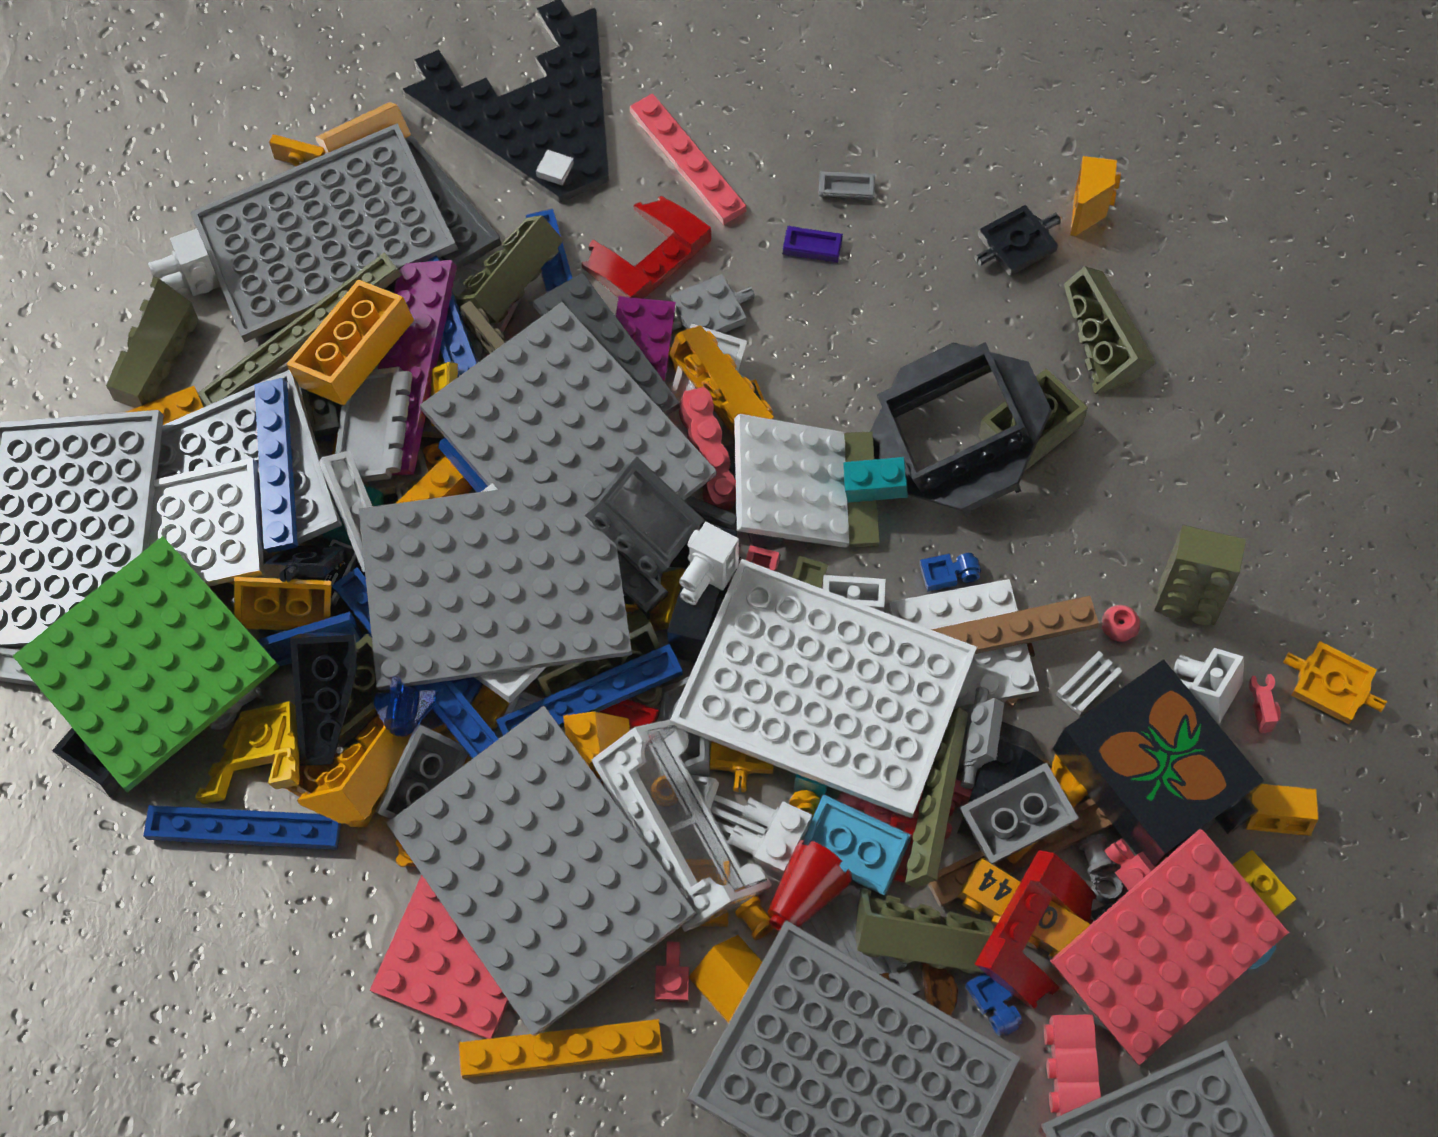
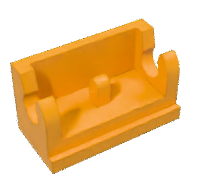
M1261 784L1249 798L1259 811L1246 822V830L1312 835L1318 821L1316 789Z

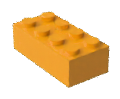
M358 279L286 365L300 388L344 406L412 324L414 318L402 296Z

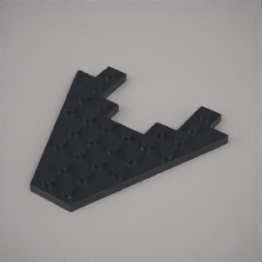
M555 0L536 8L538 18L557 46L552 50L535 56L536 64L545 77L499 97L487 77L461 87L439 49L414 59L416 68L423 80L403 88L405 98L558 203L609 182L597 13L595 7L573 17L562 0ZM547 150L573 158L574 164L563 185L547 181L536 175V170Z

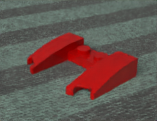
M659 196L658 201L645 205L639 202L633 205L634 211L667 237L665 241L636 266H633L594 239L588 246L589 251H592L588 261H582V268L617 298L622 296L645 299L712 240L711 227L682 206L663 196Z
M1038 850L974 965L1028 1007L1035 1009L1037 1007V1000L1047 993L1053 995L1060 987L1040 967L1022 953L1050 901L1055 902L1089 924H1092L1094 920L1090 919L1093 899L1097 898L1096 893L1084 879L1055 853Z

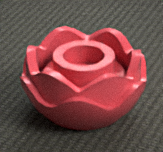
M1112 606L1102 616V629L1110 639L1125 642L1138 635L1140 618L1128 606Z

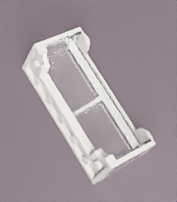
M670 720L634 727L591 759L612 799L697 913L682 925L684 932L741 906L750 898L758 896L772 887V884L759 865L749 863L741 867L680 757L688 747L689 739L687 732L677 728Z

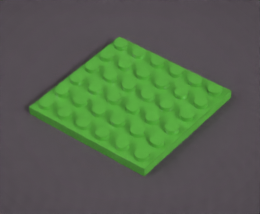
M164 536L159 538L13 655V658L127 793L279 668L275 660Z

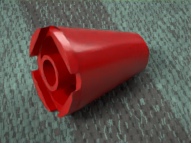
M801 840L792 853L767 911L770 918L769 923L777 931H780L786 920L797 927L802 926L846 889L852 881V874L849 868L844 872L839 866L842 860L828 848L817 842L811 841L809 845H804L805 840Z

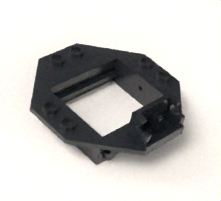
M953 342L901 367L891 388L877 394L882 407L870 431L873 432L874 459L904 457L909 496L963 511L966 517L972 515V510L1012 491H1015L1016 494L1021 492L1019 483L1052 410L1028 361L990 352L986 342L976 347ZM993 372L1017 425L919 471L896 417Z

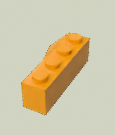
M699 325L676 334L670 356L696 389L705 387L709 391L713 399L715 413L734 437V418L739 414L774 419L770 405L765 400L758 398L754 393L755 389L751 381L739 374L732 357L728 354H723L718 347L717 339L710 331L706 332Z
M404 705L381 710L356 736L355 739L358 743L343 750L336 758L339 762L337 767L333 768L328 774L323 772L315 780L318 787L311 794L304 792L297 800L298 803L341 824L352 821L360 822L366 819L372 813V807L375 802L383 796L417 725Z

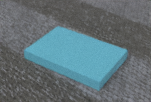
M823 795L803 840H805L804 845H809L811 841H814L828 848L842 860L839 866L844 872L849 868L853 881L883 895H887L913 835L832 797Z

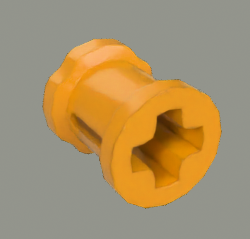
M758 896L750 898L735 911L738 919L742 918L751 929V936L754 940L761 939L774 929L769 923L770 918L760 905L761 900Z

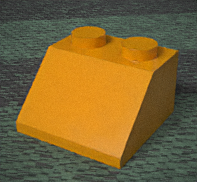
M1083 156L1075 187L1071 236H1077L1105 218L1109 205L1114 206L1116 192L1119 189L1121 172H1116L1117 160Z
M600 712L564 715L566 736L596 777L601 779L591 759L630 731L629 720Z

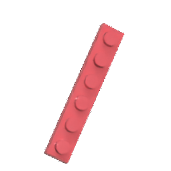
M653 93L630 105V113L723 225L746 212V204Z

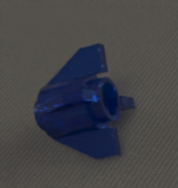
M392 676L390 692L376 693L374 706L386 729L395 736L404 737L413 733L414 729L417 728L435 706L438 692L436 690H421L419 696V692L416 689L404 686L399 676Z

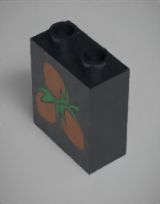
M1164 659L1064 728L1052 748L1079 784L1086 788L1088 795L1137 855L1143 851L1155 867L1199 829L1206 831L1218 822L1228 835L1259 811L1249 798L1265 780Z

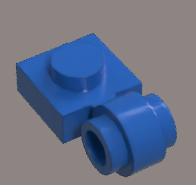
M973 553L959 555L954 563H952L950 554L920 560V568L927 592L957 586L956 576L962 579L964 583L974 582L980 578V563Z
M986 973L966 983L965 987L982 1015L991 1010L994 1011L989 1021L998 1036L1002 1034L1008 1036L1019 1029V1025L1023 1023L1019 1011L1013 1005L1008 1007L1004 1004L1012 998V994Z

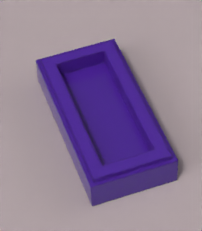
M787 226L782 255L838 263L843 234Z

